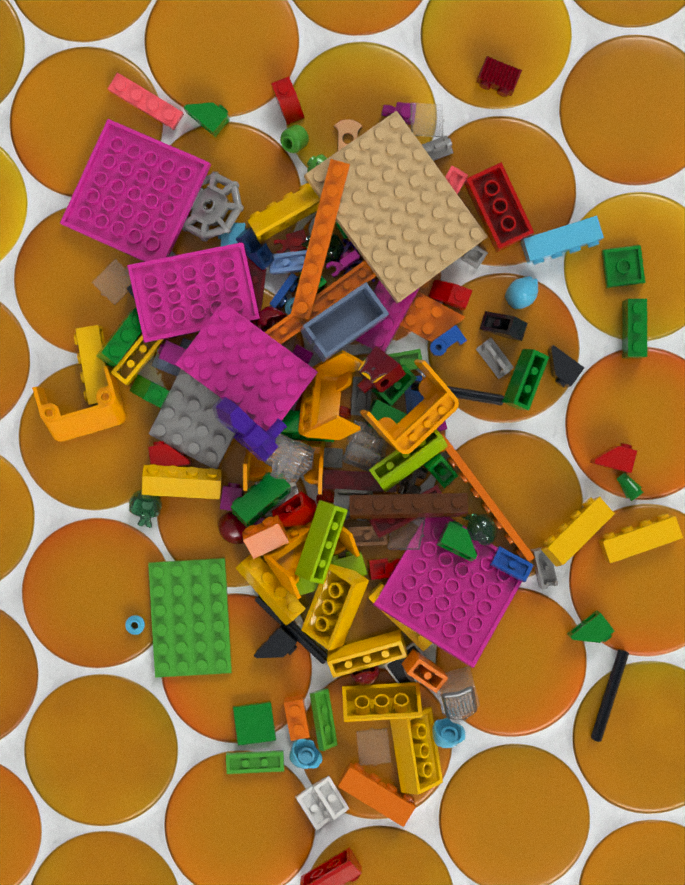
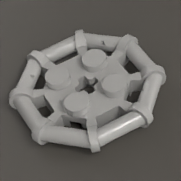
M214 171L205 177L202 186L210 184L206 189L200 188L191 208V216L189 218L187 216L182 227L183 231L190 232L201 238L202 241H208V239L224 233L229 234L240 212L244 210L238 182L231 181ZM220 183L225 187L221 190L217 188V184ZM232 193L234 203H230L227 195ZM213 202V206L208 209L206 207L207 203L211 204ZM228 210H232L228 219L224 222L223 219ZM196 221L202 224L201 230L193 226ZM218 224L221 225L220 227H217V228H215V229L209 230V226H211V225H212V226H217Z

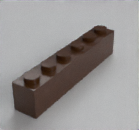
M467 493L349 495L350 519L466 517L468 514Z

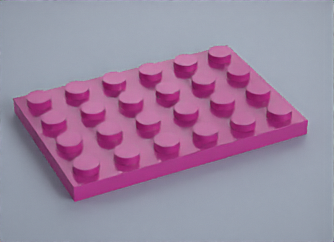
M242 242L127 265L144 343L200 332L222 302L249 321L260 319L244 243Z
M224 302L221 303L176 362V366L218 397H227L238 405L265 431L272 426L277 418L281 421L284 419L318 373Z

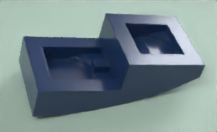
M252 228L245 229L236 238L238 243H244L246 255L260 269H266L274 261L275 258L267 244L259 243Z

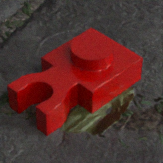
M304 229L286 234V240H274V245L281 244L283 246L277 253H285L289 249L290 252L303 251L308 248Z
M388 558L367 560L370 580L389 578V572H393L395 569L394 565L399 562L400 558H394L390 562H388Z

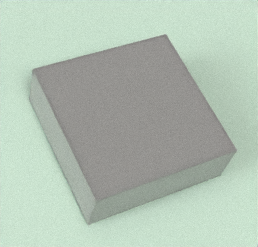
M476 245L465 253L461 260L478 269L488 252Z

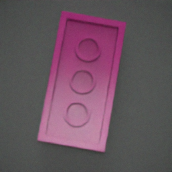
M379 280L374 293L389 315L357 338L356 341L371 349L377 346L386 352L419 288L397 304Z

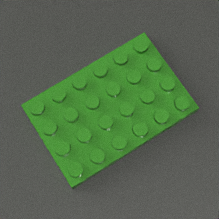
M226 558L149 562L155 678L232 673Z

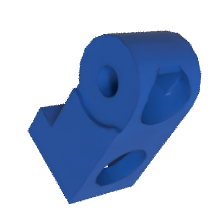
M455 325L431 343L430 352L434 356H442L447 348L455 342L460 346L467 340L457 325Z

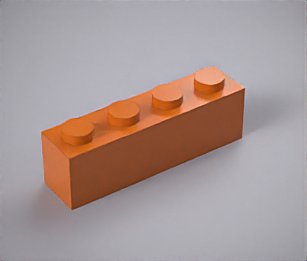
M349 762L338 780V787L404 827L416 808L413 797L407 793L401 794L391 783L385 784L378 775L367 773L362 765Z

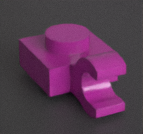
M397 102L396 107L383 105L382 116L388 117L397 111L406 124L413 125L416 104Z
M348 250L340 256L341 260L339 262L332 261L326 265L327 269L331 266L336 268V272L332 274V277L338 276L342 270H345L360 259V255L356 250L353 252Z

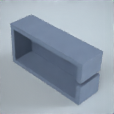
M365 282L304 324L300 331L310 345L312 343L315 344L313 349L322 362H324L383 321L389 313L367 282Z

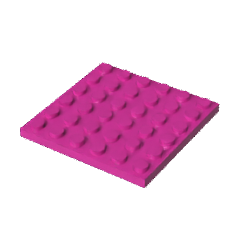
M107 119L60 224L144 262L169 257L211 164Z
M450 517L425 518L373 605L466 665L474 668L522 582L490 565L497 547L469 529L467 530L477 554L476 559L471 562L436 545L445 524L455 520Z

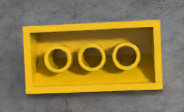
M309 183L302 185L299 188L300 190L294 194L293 192L283 196L282 201L270 203L266 206L267 209L261 213L256 211L249 216L248 224L259 243L264 242L318 210L320 198Z
M330 564L324 584L319 583L301 630L328 650L342 647L369 580L355 570Z
M419 682L342 687L344 722L423 717Z
M432 707L422 708V718L390 719L402 793L419 795L443 783L438 746L432 737L434 724Z

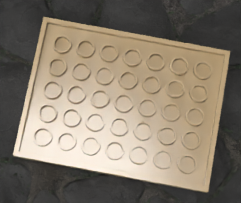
M397 111L304 175L312 189L321 198L330 159L350 164L336 221L397 304L488 237Z

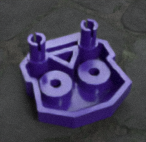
M221 397L212 407L215 418L223 426L235 433L233 438L260 461L265 462L278 448L275 439L287 428L277 418L267 431L263 430L238 405L227 397Z

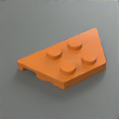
M417 292L400 326L429 342H433L436 338L464 320L465 316Z

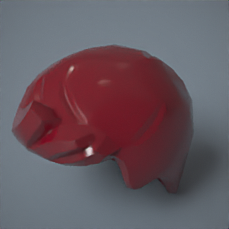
M267 306L259 312L260 319L256 320V326L263 332H266L287 317V315L277 308Z
M232 511L222 515L218 521V530L221 537L229 543L245 544L242 531L246 527Z
M379 666L350 673L351 678L359 685H370L379 676Z

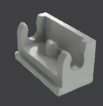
M541 548L532 549L531 553L535 557L533 563L538 586L542 590L547 589L548 586H558L554 564L542 552Z

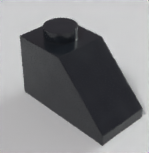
M485 311L480 330L507 339L522 341L528 323L515 316Z
M552 345L548 349L552 377L556 379L555 383L563 388L565 386L571 387L585 367Z
M280 625L257 649L254 657L279 658L284 657L286 654L291 655L297 648V640Z

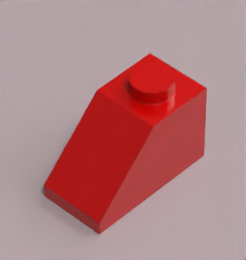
M288 76L271 83L272 91L286 124L290 125L304 119L305 117L290 77Z
M435 279L428 297L464 311L473 290L455 283Z
M164 441L153 442V446L148 447L150 465L183 466L192 464L188 457L169 444H165Z
M621 443V446H613L592 458L590 463L632 473L637 450H633L632 445Z
M301 491L271 512L273 517L278 515L284 527L302 526L313 520L317 506L312 498Z

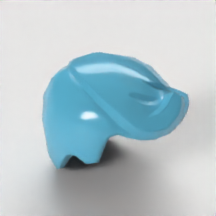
M530 276L514 280L505 293L508 304L514 309H522L531 305L537 298L538 280L532 279Z
M448 718L438 719L433 724L432 737L437 746L452 748L465 740V730L463 726L451 722Z
M304 738L293 742L289 759L298 768L314 769L322 763V754L316 748L314 741Z

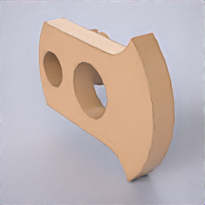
M347 119L334 125L339 133L338 151L348 145L342 140L344 135L350 134L354 140L358 138V131L363 128L360 123Z

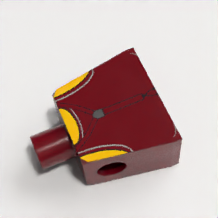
M375 346L358 368V372L363 377V380L357 387L364 394L372 387L381 393L404 377L406 373L397 361Z

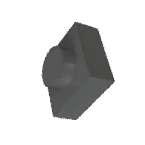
M324 448L323 467L342 468L343 449Z

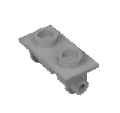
M447 135L422 144L433 161L454 153L451 147V139Z
M489 338L476 348L498 379L514 368L492 338Z

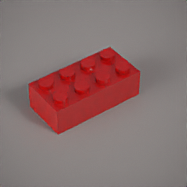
M502 162L466 178L464 185L496 253L534 234L533 228Z

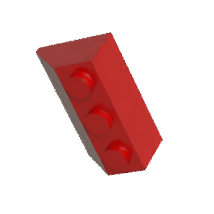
M349 847L303 874L300 879V885H344L349 881L357 880L360 874H362V867Z

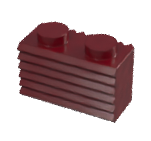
M486 56L476 83H479V86L485 90L490 88L496 90L500 96H512L522 70Z

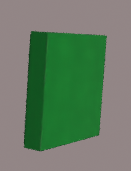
M641 245L602 250L606 288L646 283Z
M271 701L233 706L238 746L276 741Z

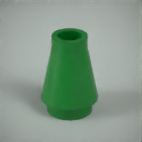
M626 472L617 478L626 498H629L630 501L644 493L641 489L642 487L629 477Z

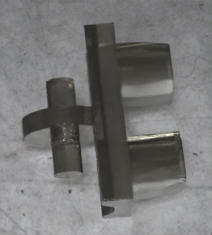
M420 466L397 483V485H400L398 493L420 494L421 487L415 485L416 479L424 480L428 471Z

